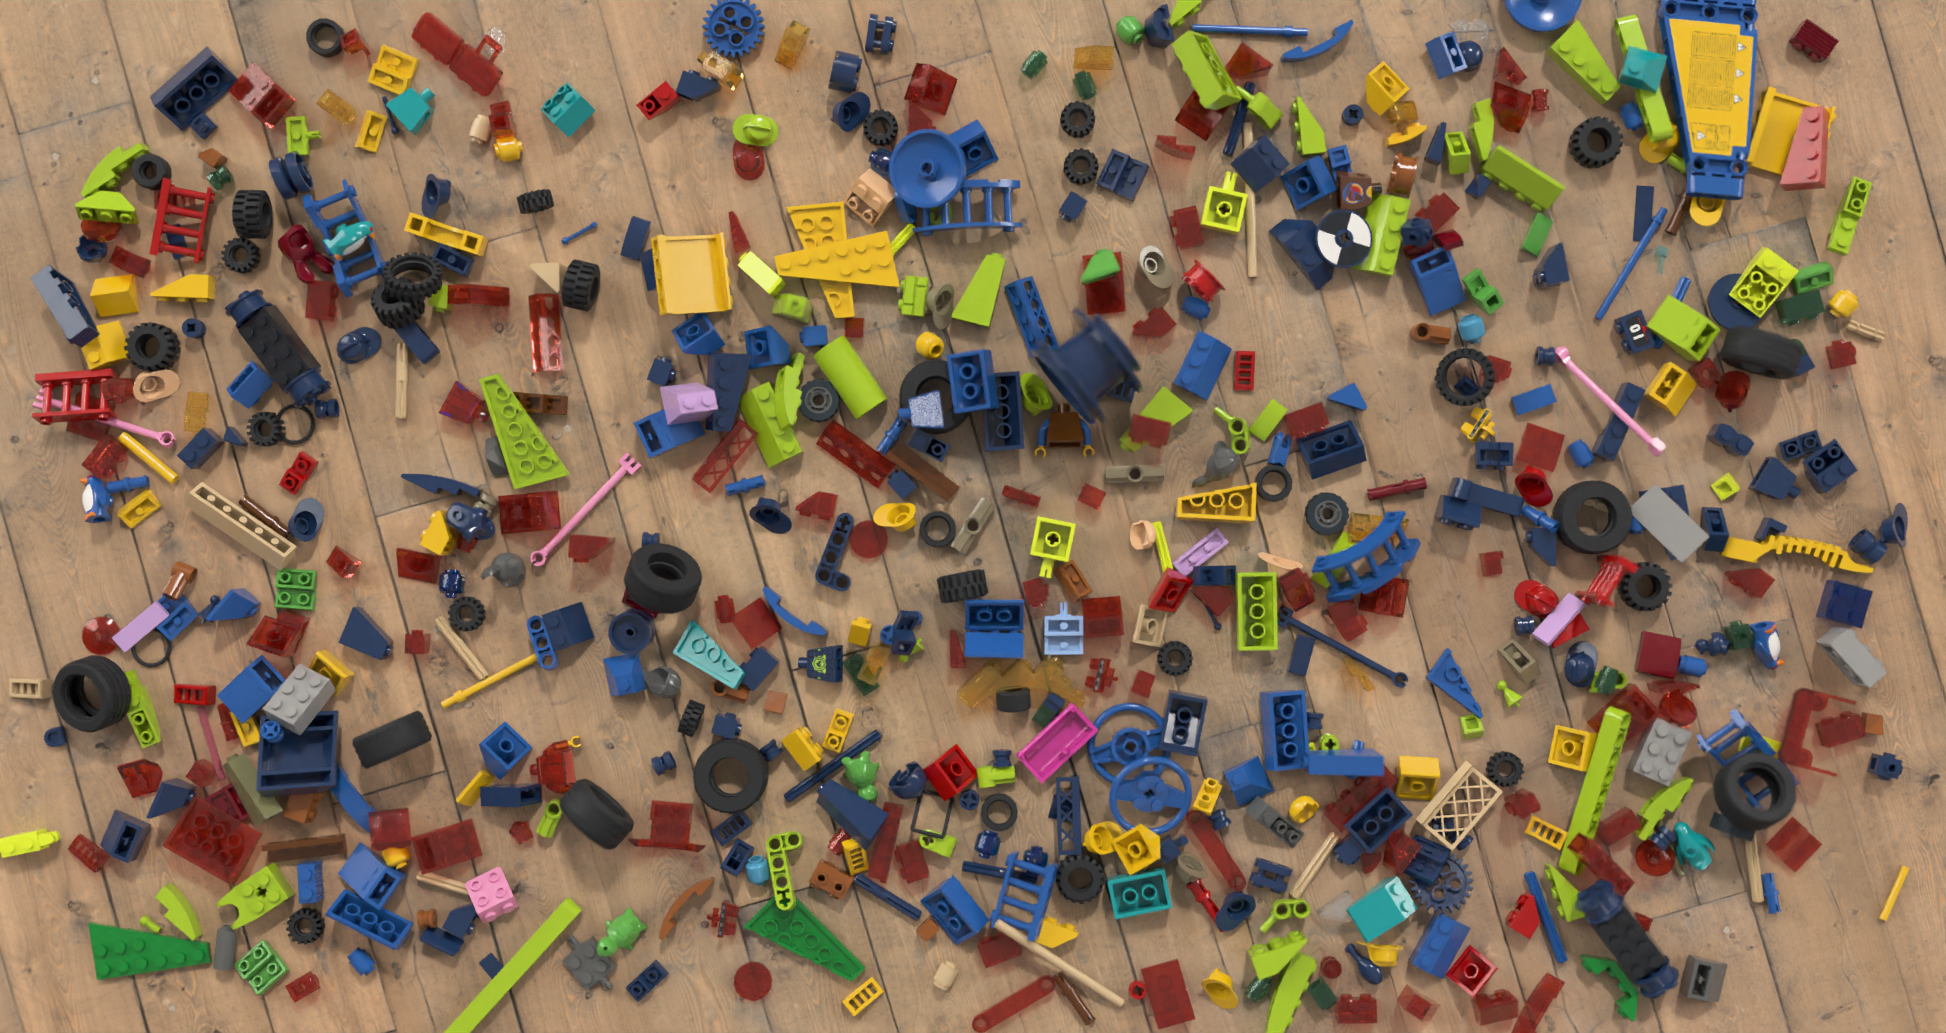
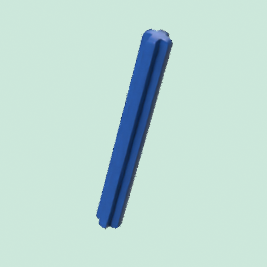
M1526 872L1524 874L1531 895L1534 896L1538 914L1558 963H1563L1568 958L1535 872Z

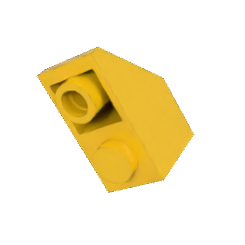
M861 616L853 619L847 642L866 647L873 624L869 623L870 619Z
M1047 915L1044 918L1039 939L1035 942L1054 948L1076 938L1078 930L1075 929L1076 926L1067 922L1061 924L1057 922L1058 919Z

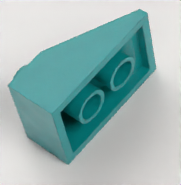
M1393 876L1384 878L1349 906L1346 911L1365 942L1368 943L1405 920L1418 908L1399 877Z

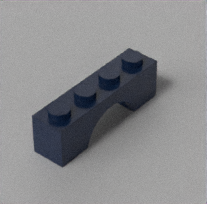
M1629 382L1621 383L1614 402L1633 419L1646 390ZM1612 412L1604 430L1597 437L1591 451L1594 456L1608 462L1615 460L1629 429L1614 412Z

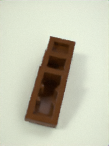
M513 392L527 413L567 415L568 396Z

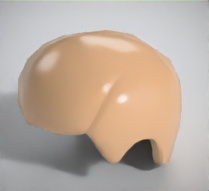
M1147 520L1133 523L1130 529V542L1133 548L1137 550L1150 548L1156 540L1154 525Z

